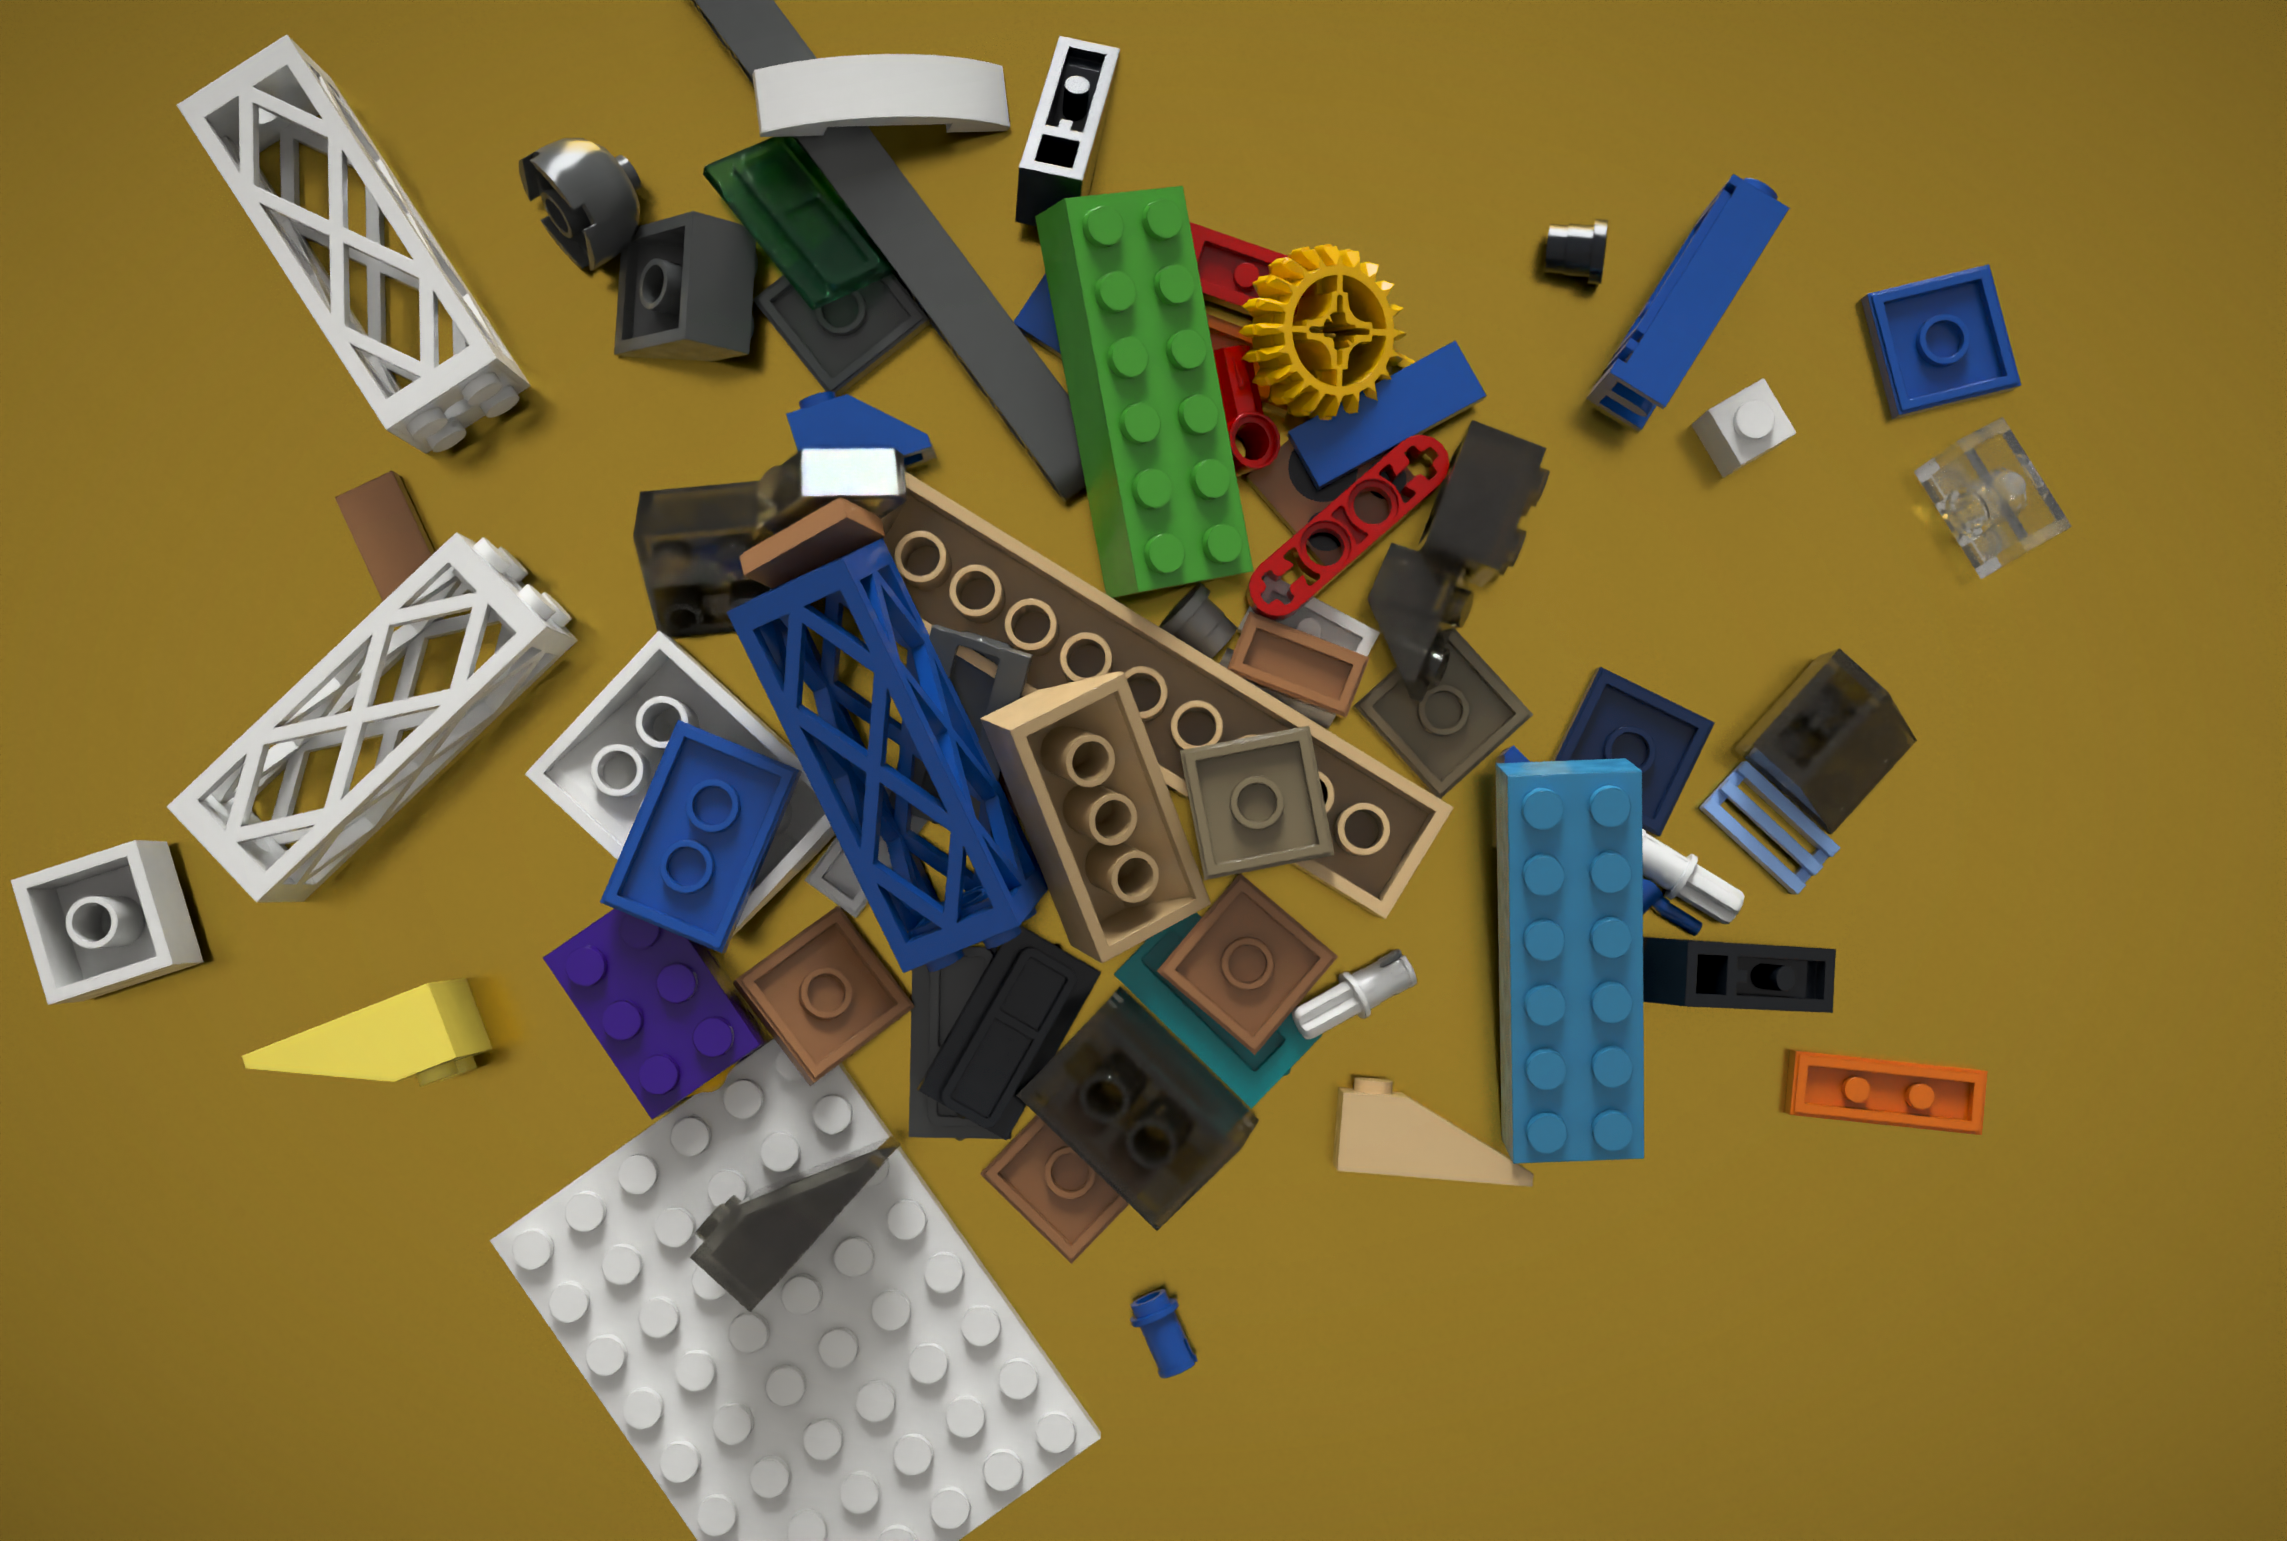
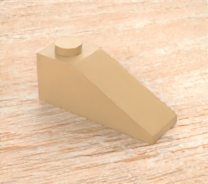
M1357 1077L1354 1079V1089L1338 1087L1333 1165L1337 1171L1533 1187L1532 1172L1519 1163L1513 1164L1512 1160L1506 1155L1402 1092H1392L1393 1081Z

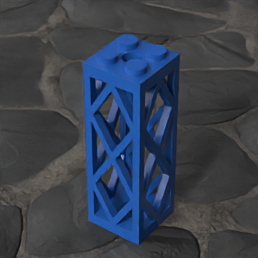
M881 538L727 611L729 619L902 972L905 973L922 965H926L929 972L938 971L961 959L964 956L962 950L983 941L986 949H991L1017 937L1022 932L1020 928L1021 923L1037 913L1035 906L1047 892V884L1000 782H997L978 742L979 738L961 700L929 639V633L884 539ZM826 597L825 615L810 604ZM843 606L850 610L865 643L842 627ZM807 626L823 637L822 657ZM896 642L908 650L906 667L900 660ZM840 650L874 673L872 703L838 680ZM803 681L814 694L818 715L802 704ZM891 697L900 713L902 724L889 716ZM847 709L870 724L868 750L865 748ZM888 738L900 745L898 771L886 763ZM915 757L923 761L941 801L913 782ZM884 786L896 793L895 809L892 808L889 795ZM970 795L980 801L979 821L975 816ZM911 804L951 832L949 856L911 830ZM880 836L887 844L892 869L878 860ZM967 855L974 867V873L966 868ZM920 859L947 877L944 901L940 902Z

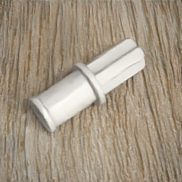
M1642 829L1643 876L1666 889L1665 897L1672 900L1677 896L1721 924H1729L1743 906L1745 898L1743 892L1699 866L1696 855L1690 854L1685 857Z
M1394 949L1363 969L1352 974L1346 971L1339 974L1338 985L1294 1008L1291 1013L1298 1031L1305 1039L1315 1038L1355 1015H1358L1361 1019H1366L1370 1017L1372 1008L1380 1005V1003L1392 996L1414 987L1417 984L1415 971L1405 955L1402 956L1399 949Z

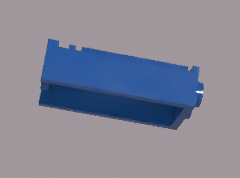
M1735 174L1730 177L1701 214L1618 347L1614 358L1605 368L1604 372L1606 373L1594 385L1586 398L1587 400L1639 432L1656 406L1661 409L1666 407L1789 210V207L1777 201L1778 196L1772 188L1757 179L1745 178L1743 180Z

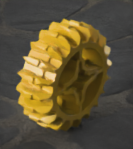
M1324 244L1315 246L1314 249L1303 247L1292 250L1288 257L1276 259L1272 264L1268 265L1270 275L1260 276L1256 281L1252 282L1259 298L1249 299L1242 307L1253 317V323L1245 325L1238 333L1247 338H1252L1253 349L1249 350L1242 359L1249 363L1258 362L1260 369L1252 383L1259 386L1271 385L1268 397L1269 402H1273L1276 405L1287 404V413L1296 417L1309 416V418H1314L1318 415L1320 420H1331L1332 417L1337 415L1341 402L1345 412L1349 414L1357 413L1361 391H1363L1366 397L1378 401L1375 384L1383 379L1391 380L1386 366H1396L1397 363L1403 360L1393 350V342L1399 341L1407 335L1398 328L1394 329L1393 317H1396L1403 310V307L1396 304L1389 305L1387 301V296L1394 284L1385 280L1375 282L1379 264H1372L1369 261L1360 263L1359 251L1350 249L1339 251L1337 246ZM1298 304L1297 314L1294 317V312ZM1309 329L1322 330V333H1311ZM1324 333H1334L1336 337H1324Z

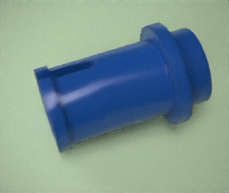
M1160 1289L1135 1300L1130 1305L1134 1313L1130 1318V1322L1133 1327H1140L1157 1365V1372L1160 1378L1175 1376L1194 1366L1198 1359L1196 1354L1193 1353L1175 1313L1179 1306L1177 1299L1169 1298L1166 1290Z

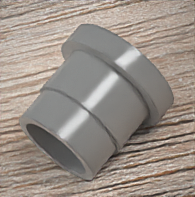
M1199 583L1177 603L1159 627L1207 657L1213 658L1231 639L1237 630V626L1208 598L1211 591L1202 583Z

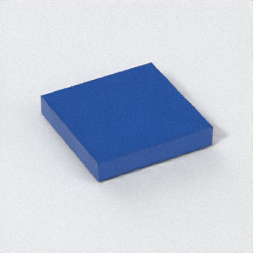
M1989 264L1868 293L1861 299L1892 419L2011 391L2021 386Z

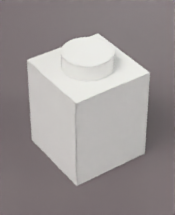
M1764 378L1710 408L1691 424L1723 478L1777 448L1797 433Z

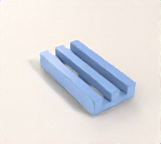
M1748 761L1741 762L1699 807L1702 812L1791 894H1799L1806 886V881L1811 876H1815L1824 867L1822 864L1829 857H1833L1841 848ZM1742 781L1816 848L1812 854L1805 850L1738 788ZM1727 798L1800 865L1794 873L1720 806Z

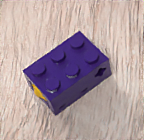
M615 908L543 957L651 1119L668 1113L688 1097L702 1092L718 1090L725 1083L727 1075L737 1064L772 1040L747 1002L735 988L732 980L710 948Z

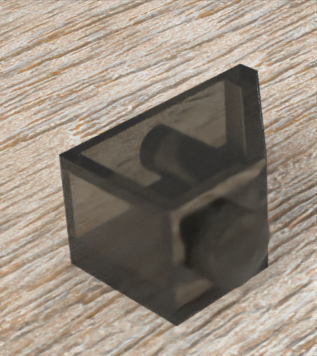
M895 448L800 450L782 465L770 468L761 480L757 482V529L771 537L839 497L874 513L882 519L907 501L904 455Z

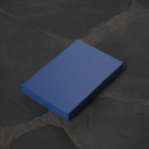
M677 720L600 903L720 953H726L802 771Z

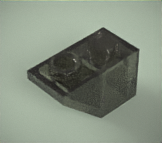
M1391 543L1367 600L1377 627L1410 698L1422 702L1429 685H1439L1445 674L1450 658V649L1445 648L1453 627L1462 628L1471 611L1474 592L1469 590L1463 565Z

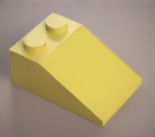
M462 978L421 985L241 1057L246 1069L388 1082L417 1077L420 1087L476 1069L477 1065L473 1056L493 1048L467 979Z

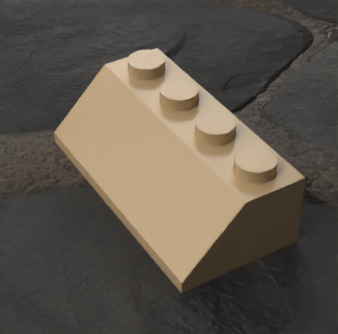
M1118 671L1036 690L980 718L1071 946L1100 963H1104L1211 905L1125 673Z

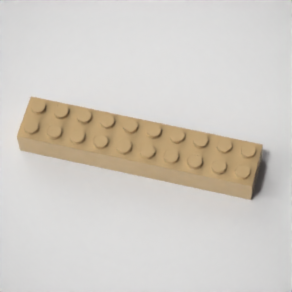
M901 468L898 469L872 513L881 517L886 535L883 539L929 636L932 626L937 624L959 632L970 631L1005 642L1011 645L1013 649L1032 654L1033 658L1022 697L1044 688L1118 671L1125 673L1167 788L1188 801L1180 750L1309 726L1335 855L1291 864L1376 917L1387 918L1454 807ZM959 645L956 653L958 657L995 679L998 668L997 664L976 651Z

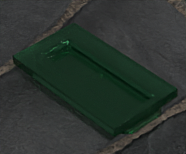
M792 136L769 138L704 166L703 175L812 311L896 272L876 244H874L858 219L845 206L844 201L839 198L828 179L815 163L810 160Z

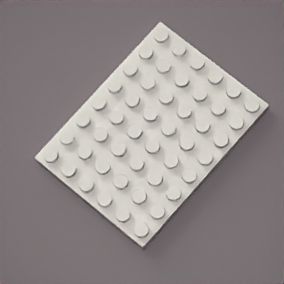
M772 1039L737 1064L727 1075L725 1083L718 1090L702 1092L692 1096L490 1240L697 1541H959L1101 1439L1099 1428L842 1063L810 1086L775 1039Z

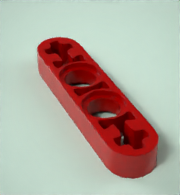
M1415 435L1403 440L1256 568L1250 577L1246 590L1247 600L1253 612L1274 621H1281L1299 611L1436 491L1447 476L1450 465L1448 453L1444 446L1433 437ZM1410 453L1416 459L1426 454L1433 462L1427 470L1431 479L1428 480L1425 476L1419 474L1410 480L1401 490L1403 495L1410 498L1405 503L1396 486L1391 482L1403 474L1408 466L1409 459L1406 454ZM1387 472L1390 481L1381 477L1380 474ZM1366 491H1374L1381 494L1386 499L1389 507L1386 520L1379 524H1368L1359 519L1354 511V500L1357 495ZM1319 532H1326L1335 536L1340 542L1342 549L1339 561L1327 566L1313 562L1306 550V543L1309 537ZM1291 553L1300 570L1315 579L1316 582L1309 586L1304 575H1301L1291 584L1286 593L1291 601L1290 603L1284 605L1282 601L1275 599L1268 604L1261 597L1266 589V584L1262 579L1268 576L1271 580L1277 582L1292 570L1294 564L1284 558Z

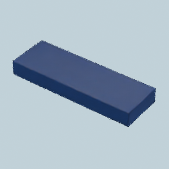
M1456 340L1390 376L1391 380L1383 379L1376 383L1378 401L1366 397L1363 391H1361L1357 413L1349 414L1345 412L1341 402L1337 415L1332 417L1331 420H1320L1317 415L1288 431L1287 437L1317 491L1390 452L1400 442L1410 436L1421 435L1485 399L1487 395Z

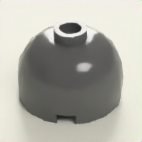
M563 138L519 160V175L530 202L541 196L543 205L548 213V216L541 219L542 224L560 249L577 266L584 269L590 265V271L595 270L616 257L631 243L639 224L640 204L635 191L641 188V181L636 170L626 157L618 155L614 158L603 146L584 138Z

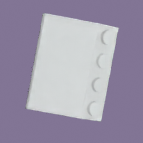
M658 631L532 765L525 775L618 860L677 720L801 770V776L734 931V936L834 837L835 833L795 751L674 639Z

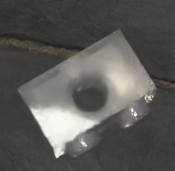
M2003 417L1959 439L1914 471L1980 579L2025 556L2072 527Z

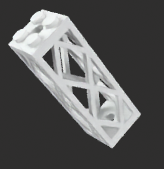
M287 34L177 104L191 129L388 432L425 454L431 450L433 452H441L460 442L466 435L465 428L486 415L488 418L499 416L518 403L520 399L518 394L531 386L331 77ZM279 140L281 197L277 196L261 171L259 164V153ZM299 143L328 156L329 220L300 207ZM347 165L356 170L365 184L366 237L349 230ZM384 215L413 260L384 246ZM306 239L330 249V276ZM349 259L367 267L368 335L350 309ZM385 276L419 291L420 361L386 345ZM438 301L442 303L452 318L453 356L440 365ZM392 372L412 381V383L402 389Z
M456 532L181 792L167 808L257 903L304 902L578 641L565 627L572 618L548 593L543 592L540 594L530 584L525 585L521 581L528 575V572L505 548L500 546L497 549L485 537L475 542ZM471 610L470 614L443 619L447 615ZM501 623L502 627L494 655L474 673L486 627ZM401 626L399 629L394 631L395 627ZM466 631L450 689L413 697L429 639ZM405 655L393 701L373 706L380 678ZM352 706L351 711L345 712L349 707ZM415 729L401 742L403 731ZM383 736L374 769L350 790L363 740ZM341 745L324 808L293 815L310 752ZM285 769L272 819L262 822L252 811L255 797ZM296 842V843H295L291 848H289V849L285 846V844H290V843Z

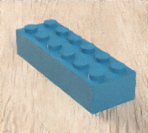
M1626 758L1496 763L1502 1141L1513 1164L1644 1159L1642 770Z

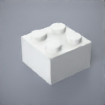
M134 840L10 880L48 1005L86 1001L204 962L166 841Z

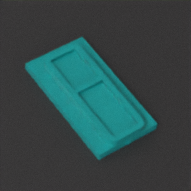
M1196 912L1146 939L1114 975L1252 1109L1283 1076L1290 1073L1291 1067L1313 1046L1322 1034L1312 1039H1305L1298 1031L1290 1013L1262 1048L1254 1055L1158 973L1157 969L1202 918Z

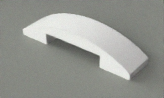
M870 54L790 62L756 69L752 74L760 137L823 136L827 127L946 124L947 133L1008 131L1010 128L1003 66L990 62L940 55Z

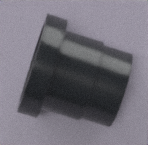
M1595 219V225L1550 224L1545 272L1589 277L1588 283L1601 284L1608 220Z

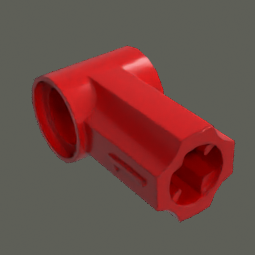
M1243 345L1213 350L1236 477L1270 465L1277 458L1280 450V434L1274 422L1264 415L1258 385L1252 383L1256 376L1253 363L1242 359L1250 350V347ZM1236 434L1241 437L1245 444V457L1239 453L1236 447Z

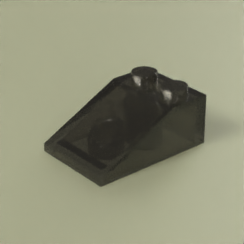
M890 1136L760 1188L743 1201L733 1195L725 1204H720L697 1229L695 1234L703 1243L690 1258L751 1312L779 1283L901 1144L893 1136Z

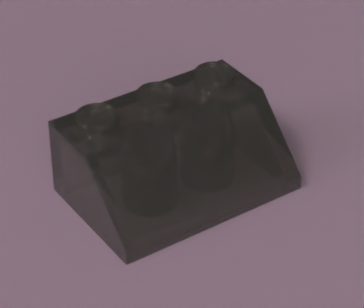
M1122 987L1115 991L1017 1094L1038 1117L1156 1231L1242 1149L1259 1122V1119Z

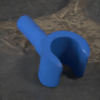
M1643 879V914L1652 908L1657 914L1693 936L1697 935L1702 928V922L1670 903L1667 898L1663 897L1661 890L1652 881Z

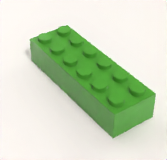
M1183 186L1064 198L1035 216L1106 595L1116 598L1253 572L1254 569Z

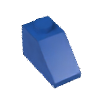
M833 391L817 393L799 402V410L786 414L808 484L818 497L896 472L899 468L905 469L937 458L928 434L848 394L836 397Z

